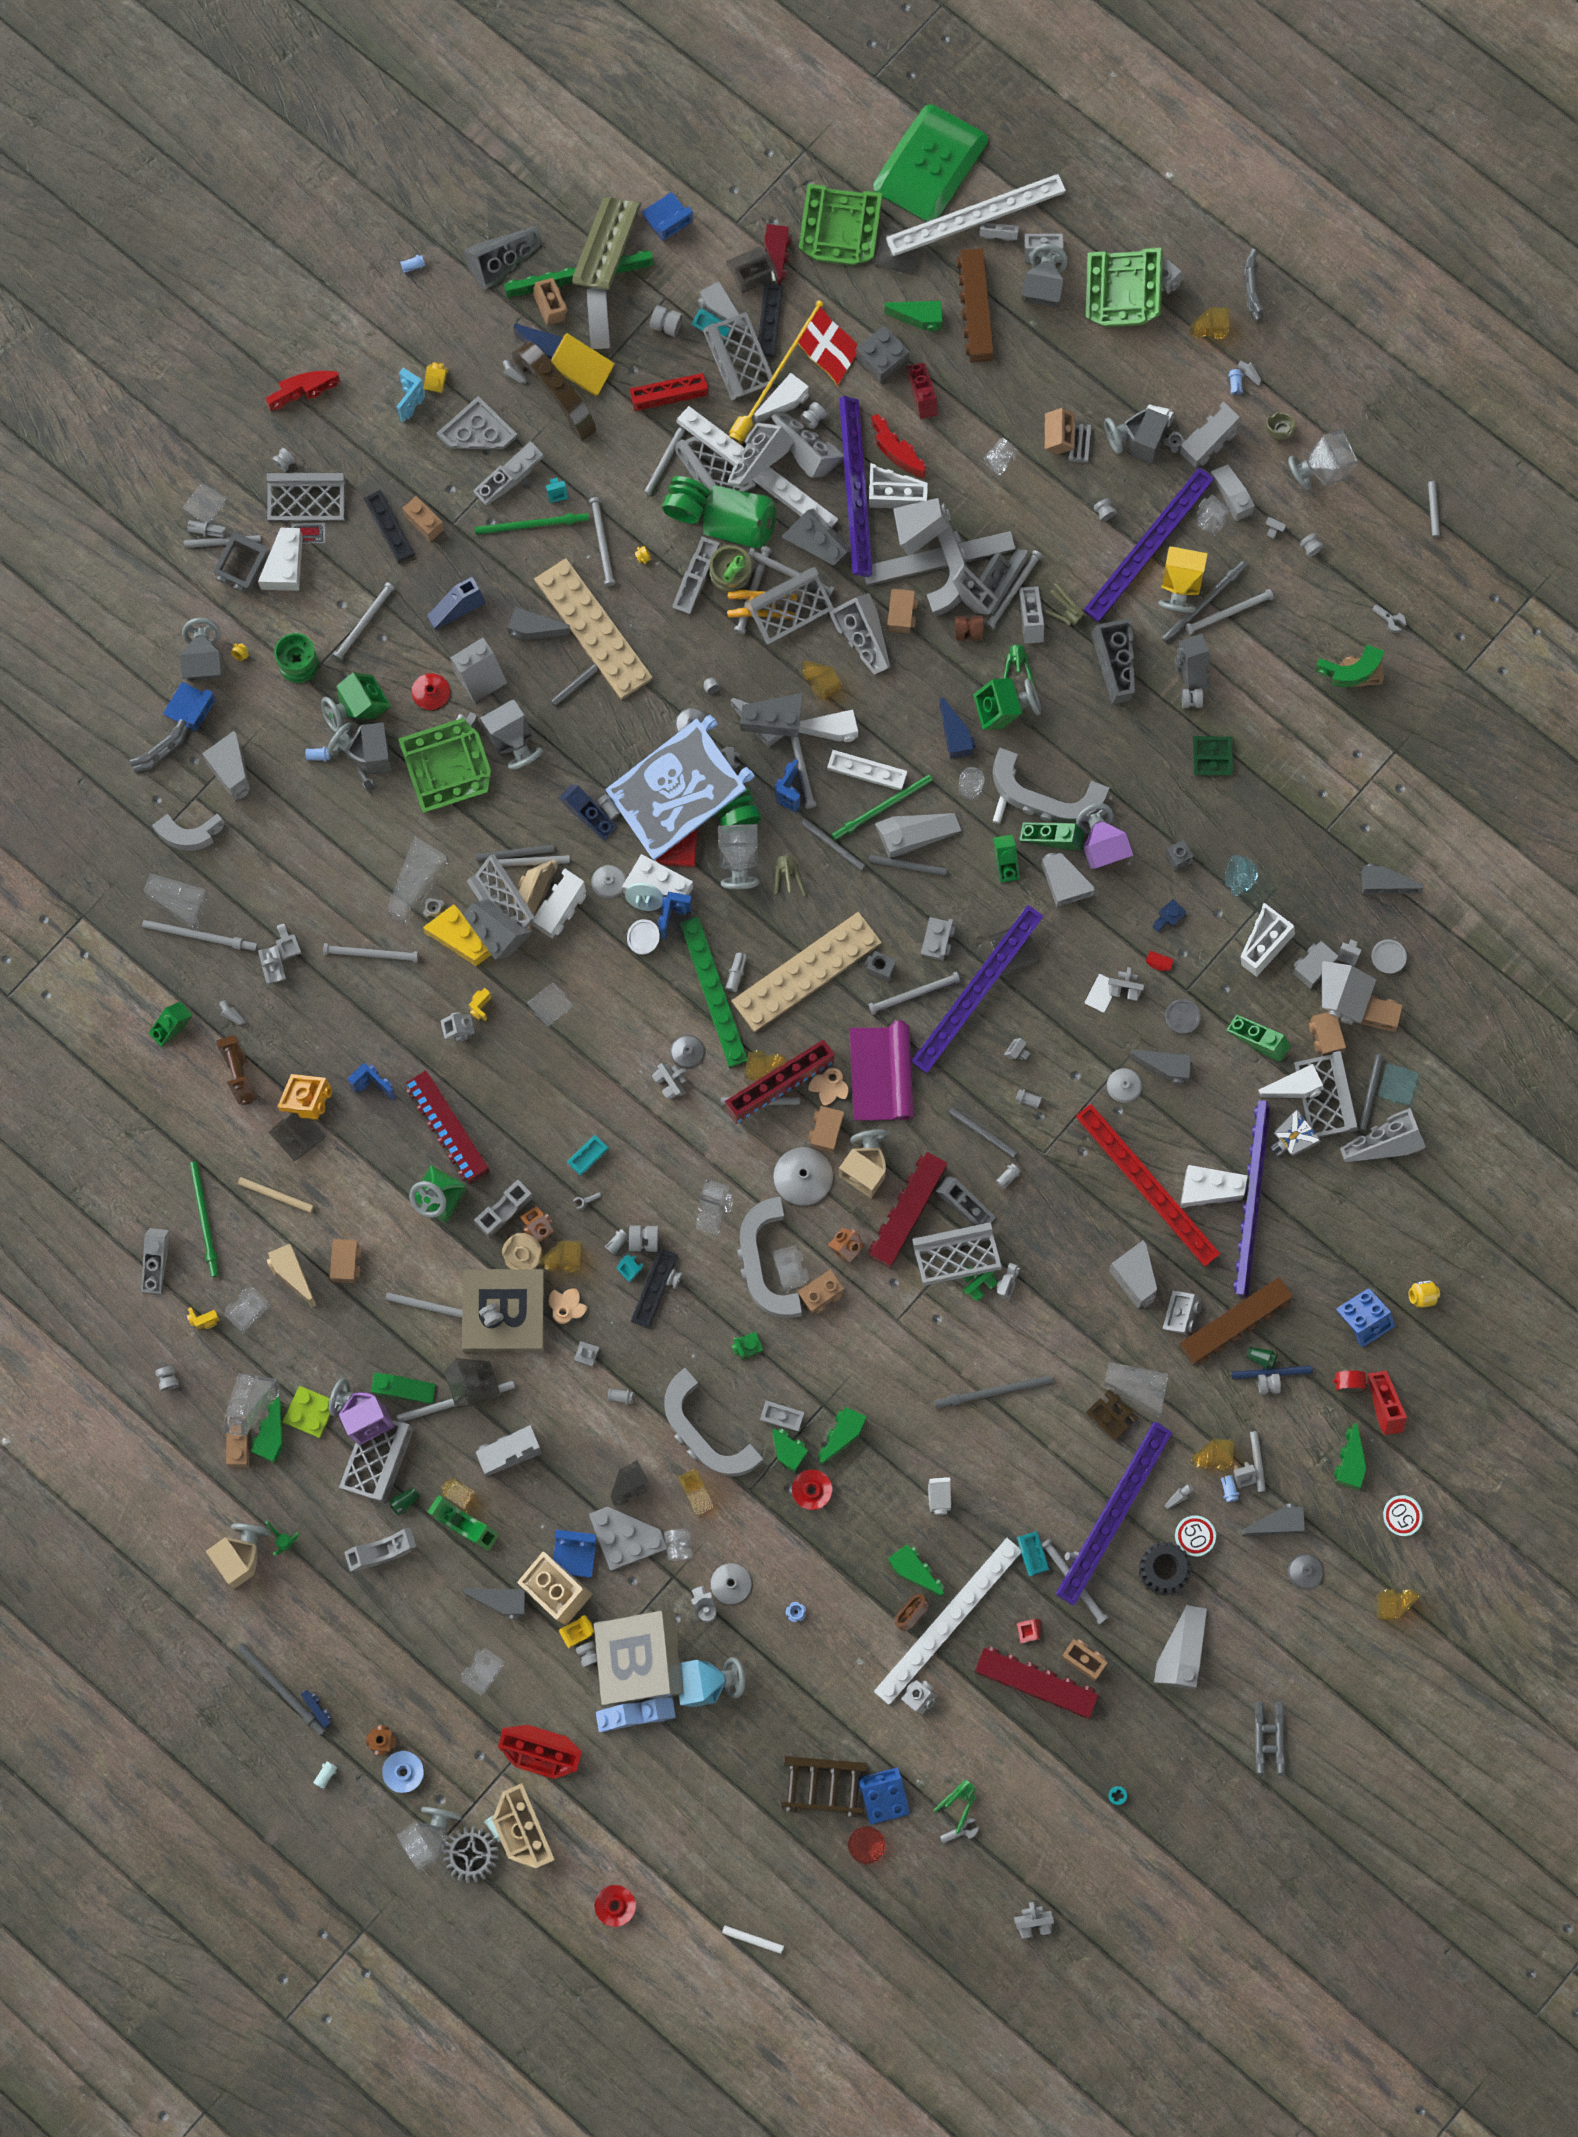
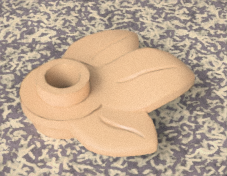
M829 1068L824 1074L816 1075L811 1080L809 1091L819 1092L821 1103L827 1106L833 1103L836 1097L846 1099L848 1086L843 1081V1076L839 1069ZM835 1075L837 1079L831 1081L829 1077Z
M568 1289L563 1295L556 1290L551 1292L549 1306L553 1309V1318L556 1322L565 1324L572 1318H580L585 1314L587 1306L579 1303L580 1294L577 1289ZM564 1311L566 1314L561 1315L559 1312Z

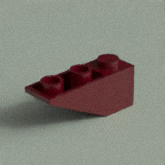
M767 224L764 250L777 284L781 285L782 280H786L787 268H784V264L789 261L790 251H787V245H791L792 234H789L788 226Z
M925 363L906 366L919 418L938 416L937 397Z

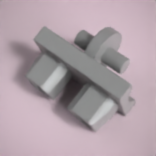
M278 946L258 950L267 985L286 980Z
M1127 967L1126 972H1118V977L1125 978V981L1109 978L1110 996L1120 997L1121 987L1129 988L1127 999L1138 1000L1144 985L1129 982V979L1137 981L1138 977L1136 974H1131L1130 967Z
M659 1064L657 1066L658 1070L652 1077L657 1084H661L665 1080L669 1084L668 1087L662 1090L666 1099L685 1095L686 1091L681 1084L686 1082L684 1075L687 1073L686 1069L682 1068L679 1070L677 1065L670 1068L668 1064Z
M703 1586L693 1589L694 1599H691L698 1619L706 1623L713 1621L716 1618L717 1610L711 1593H706Z
M1029 1902V1909L1022 1910L1023 1916L1014 1917L1016 1928L1019 1929L1022 1938L1031 1937V1927L1039 1926L1041 1935L1051 1934L1054 1920L1051 1911L1043 1912L1042 1906L1034 1908L1033 1902Z

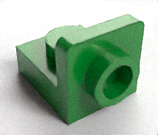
M756 1332L741 1338H733L734 1344L731 1347L735 1356L739 1355L741 1360L763 1352Z

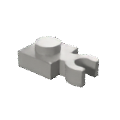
M1009 1263L1007 1274L1003 1276L997 1285V1294L1007 1301L1010 1300L1016 1284L1015 1279L1020 1272V1268H1017V1265Z

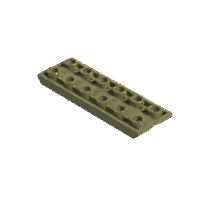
M603 197L574 272L573 284L604 290L610 289L641 207V202Z

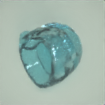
M1233 855L1226 870L1225 884L1231 888L1232 895L1238 896L1241 892L1248 891L1254 886L1258 878V870L1249 858L1242 855Z

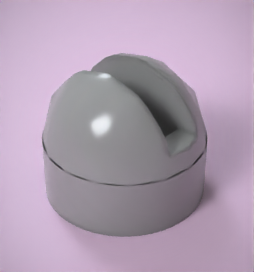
M710 678L704 681L703 687L706 693L711 695L720 689V684L716 679Z

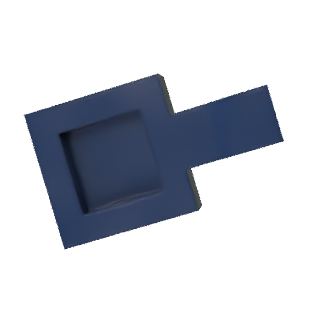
M1172 899L1159 911L1158 914L1161 917L1154 922L1152 927L1157 932L1167 923L1173 927L1187 912Z

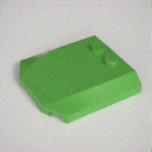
M808 184L799 250L815 261L851 266L874 259L882 193L869 191L859 193L827 189L826 186Z
M1161 248L1142 249L1140 252L1088 253L1086 318L1104 327L1143 325L1161 315L1163 250Z
M464 718L398 739L422 813L488 792L491 769L479 733Z

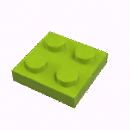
M299 1386L283 1423L320 1439L331 1416L329 1412L330 1398Z

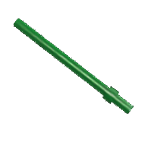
M568 513L565 516L474 527L475 535L565 523L573 525L574 522L589 521V514L573 515V513Z
M930 774L855 820H849L844 823L842 828L831 834L833 839L837 840L847 833L854 832L861 824L932 782L933 778Z
M194 1161L190 1163L206 1248L205 1259L206 1263L209 1264L210 1275L213 1278L219 1276L216 1263L218 1257L217 1252H214L198 1162Z

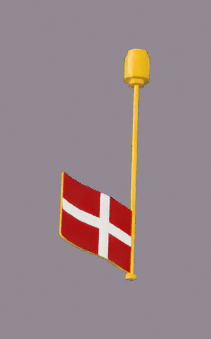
M819 300L816 302V308L748 417H738L729 431V437L738 444L742 445V443H745L746 437L754 428L753 420L751 419L797 344L813 362L833 379L837 386L856 357V347L858 345L830 319L822 309L824 306L823 302Z

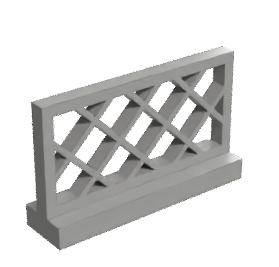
M747 312L709 325L703 329L731 400L738 399L768 385L773 376ZM742 318L746 324L744 331L735 327L737 320ZM725 326L730 328L728 336H722L718 327ZM733 330L742 334L739 343L730 339ZM745 336L753 341L751 349L742 345ZM728 342L737 346L735 355L727 352ZM740 348L750 352L746 361L737 357ZM752 354L759 356V366L749 362ZM735 360L745 364L742 373L734 369ZM747 366L757 370L754 379L744 375ZM759 372L765 373L769 381L765 383L757 381ZM742 378L752 382L750 389L743 391L741 386Z
M695 436L686 441L683 439L677 442L676 454L694 480L705 485L709 489V493L713 485L748 492L755 488L756 484L753 480L747 482L749 485L745 487L733 486L723 482L724 475H731L730 471H726V466L729 462L723 457L715 456V451L713 455L703 453V446L707 445ZM692 443L701 444L700 452L692 450L689 445ZM701 457L712 459L711 466L702 465L700 462ZM714 460L725 462L724 469L714 468ZM711 472L722 474L721 481L713 480L710 476Z
M267 473L268 521H344L345 476L343 473ZM272 487H280L285 492L276 499L272 495ZM294 487H300L304 491L297 499L289 493ZM313 487H319L323 491L316 499L308 493ZM332 487H340V494L335 499L327 493ZM288 494L294 502L286 509L280 501ZM307 494L313 502L305 509L299 501ZM326 494L332 502L324 509L318 501ZM277 504L285 510L280 516H272V509ZM296 504L304 510L299 516H293L289 512ZM315 504L323 510L318 516H312L308 512ZM336 504L340 508V516H331L327 511Z
M815 567L809 568L744 603L747 610H750L767 644L834 609L817 576L818 572ZM813 580L817 586L815 594L806 591L808 583ZM793 591L802 593L799 603L790 600ZM805 594L814 597L812 607L802 604ZM818 598L825 601L826 609L822 611L815 609ZM778 599L785 601L783 612L773 609L775 601ZM788 603L798 606L795 616L786 613ZM801 607L810 610L807 619L798 617ZM761 608L769 610L767 619H760L756 611ZM772 611L782 614L779 625L769 622ZM785 616L794 619L792 627L782 626ZM768 624L778 627L776 635L772 638H769L766 632Z
M495 854L490 855L476 875L467 880V883L479 901L489 899L505 911V915L517 920L521 927L527 929L535 917ZM493 876L496 877V884H494ZM503 892L506 893V900H504ZM513 908L516 909V915H517V917L514 916V910H513ZM522 911L527 918L526 920L523 919Z
M1341 1051L1333 1052L1331 1055L1294 1062L1296 1072L1300 1070V1066H1310L1317 1063L1314 1066L1315 1070L1325 1075L1322 1084L1324 1085L1328 1078L1336 1084L1332 1092L1325 1088L1322 1090L1329 1094L1324 1104L1316 1100L1315 1097L1311 1098L1308 1096L1307 1098L1310 1099L1308 1103L1306 1098H1302L1307 1123L1313 1130L1312 1126L1316 1120L1326 1125L1322 1132L1315 1133L1317 1137L1320 1138L1347 1131H1358ZM1330 1060L1332 1067L1328 1073L1318 1068L1323 1061ZM1332 1097L1340 1102L1336 1111L1326 1106ZM1312 1101L1322 1106L1317 1115L1309 1112L1308 1107ZM1324 1108L1334 1114L1328 1123L1319 1118ZM1338 1116L1344 1120L1345 1127L1335 1128L1331 1123Z
M991 1222L912 1239L913 1250L923 1286L1002 1269L992 1233ZM990 1240L991 1245L987 1250L979 1246L982 1241ZM968 1245L972 1249L966 1254L959 1250L961 1246ZM948 1249L952 1253L946 1258L940 1255L942 1250ZM975 1250L984 1254L980 1260L971 1257ZM929 1253L933 1257L929 1262L921 1259L920 1255ZM956 1254L964 1257L960 1265L952 1261ZM989 1256L995 1259L996 1264L987 1265L983 1262ZM936 1258L945 1262L941 1269L932 1265ZM968 1260L977 1264L974 1269H967L963 1266ZM948 1264L957 1268L954 1273L949 1274L944 1271ZM929 1268L937 1272L935 1277L926 1279L925 1273Z
M392 1420L394 1426L398 1427L395 1435L388 1437L387 1433L384 1432L385 1440L376 1444L374 1438L371 1439L373 1446L364 1451L361 1445L355 1443L339 1488L387 1504L414 1428L410 1424ZM388 1443L390 1446L389 1453L381 1456L378 1447ZM375 1449L379 1458L369 1463L365 1454ZM363 1456L366 1465L356 1470L354 1462L357 1458ZM381 1462L383 1465L382 1472L374 1475L371 1466ZM368 1468L372 1477L362 1482L358 1473ZM356 1475L359 1484L354 1487L346 1486L348 1478ZM374 1481L376 1485L374 1494L367 1493L364 1485Z

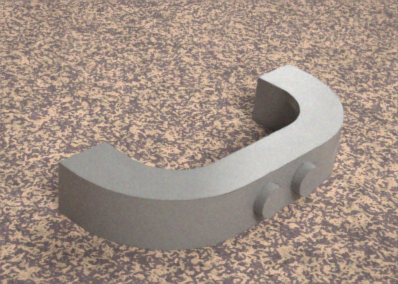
M950 523L949 528L938 535L949 565L950 576L947 583L941 589L927 594L931 609L936 617L951 611L962 600L952 580L961 565L967 567L965 559H967L964 548H960L958 543L961 541L958 531H954Z
M999 747L993 764L994 784L999 794L1009 804L1022 809L1024 813L1028 815L1036 814L1048 822L1055 821L1058 823L1075 824L1079 813L1084 808L1092 804L1104 802L1109 787L1093 781L1090 782L1084 798L1076 803H1064L1021 787L1013 775V766L1018 754ZM1099 809L1092 810L1086 815L1095 814Z
M781 1197L770 1198L755 1205L742 1222L740 1229L741 1249L737 1250L739 1262L743 1261L744 1269H741L742 1280H747L748 1290L753 1301L764 1312L779 1318L801 1317L802 1311L798 1293L784 1296L776 1295L767 1289L763 1281L756 1243L757 1234L764 1225L784 1220Z
M686 1368L682 1369L670 1382L664 1401L668 1423L676 1433L674 1438L680 1445L685 1444L688 1447L687 1453L694 1461L698 1459L704 1467L713 1473L734 1477L753 1471L763 1463V1458L751 1444L736 1455H720L708 1445L685 1418L682 1412L683 1402L687 1395L698 1387V1382Z

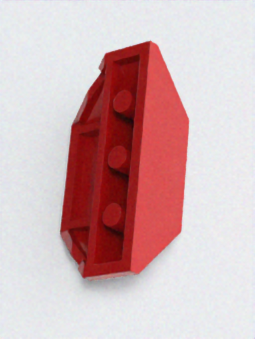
M531 1725L503 1728L498 1745L500 1751H503L514 1767L552 1779L576 1772L582 1753L567 1736Z

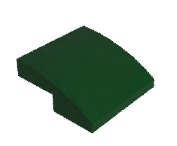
M1193 736V775H1232V737Z

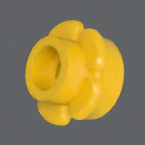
M646 546L637 547L638 551L635 552L639 563L647 564L651 560Z
M243 644L233 645L231 650L232 656L238 661L247 659L249 656L248 648Z

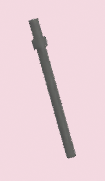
M1242 560L1233 570L1230 569L1224 575L1225 577L1195 605L1196 611L1183 616L1161 638L1163 642L1167 643L1229 583H1233L1238 578L1237 575L1247 567V564Z
M1052 1375L961 1395L956 1393L949 1395L947 1398L934 1400L935 1408L949 1405L952 1407L958 1406L962 1402L1053 1383Z
M241 1643L237 1647L241 1654L303 1717L304 1723L307 1726L310 1725L322 1736L326 1729L316 1720L317 1717L311 1711L308 1712L263 1663Z

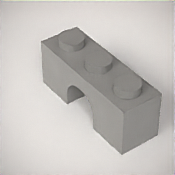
M517 1180L504 1192L503 1197L497 1204L491 1208L488 1206L474 1219L476 1226L490 1239L533 1199L532 1193Z

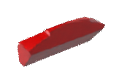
M1150 950L1145 961L1156 970L1170 971L1174 959Z

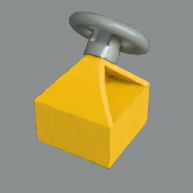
M1169 546L1161 588L1172 592L1171 600H1159V606L1185 613L1196 611V607L1186 603L1187 595H1199L1207 553Z

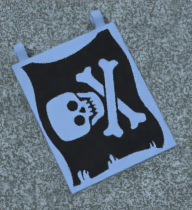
M708 715L702 723L695 719L605 789L654 861L747 790L744 783L755 777L748 767L744 768L738 776L707 733L708 730L718 725L711 715Z

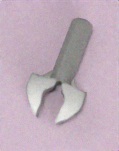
M1378 604L1373 607V611L1388 622L1387 630L1391 633L1401 632V629L1395 626L1394 622H1399L1405 627V617L1401 613L1391 615Z
M966 1817L959 1834H956V1828L941 1835L942 1843H946L961 1835L967 1836L968 1839L973 1838L979 1827L972 1831L964 1830V1828H966L968 1823L974 1822L975 1819Z

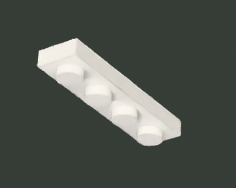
M835 750L832 751L827 767L829 771L902 791L907 775L905 770Z

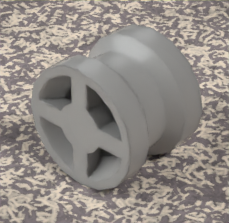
M281 448L279 455L274 456L272 461L280 470L286 472L289 469L288 466L294 464L296 459L286 449Z
M1110 498L1101 500L1093 507L1095 512L1099 513V519L1102 522L1109 520L1117 514L1116 508H1113L1111 505L1112 501Z
M1315 533L1305 537L1299 544L1302 548H1305L1308 557L1315 555L1324 547L1322 542L1317 540Z
M497 1303L490 1304L479 1311L480 1315L485 1319L484 1324L486 1327L494 1325L504 1318L498 1311Z

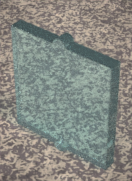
M1387 1064L1378 1097L1391 1100L1392 1103L1398 1102L1409 1106L1418 1072L1405 1069L1404 1066L1397 1067Z

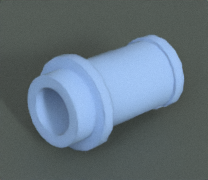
M418 254L415 258L401 261L404 274L418 268L423 269L422 267L426 266L422 255L418 256Z
M1239 369L1231 370L1228 375L1232 395H1235V392L1236 395L1243 393V373Z
M326 746L322 749H306L307 761L323 760L327 762V760L331 759V756L327 753Z
M1233 1475L1225 1476V1479L1224 1477L1221 1478L1225 1493L1224 1499L1227 1502L1239 1500L1238 1496L1240 1494L1236 1490Z

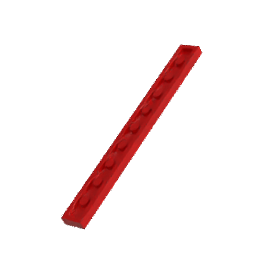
M1090 1104L1076 1115L1075 1118L1203 1267L1205 1268L1220 1255L1218 1250L1094 1106Z

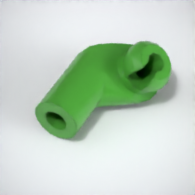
M736 556L734 558V561L730 563L723 575L724 581L731 582L735 574L745 567L744 557Z

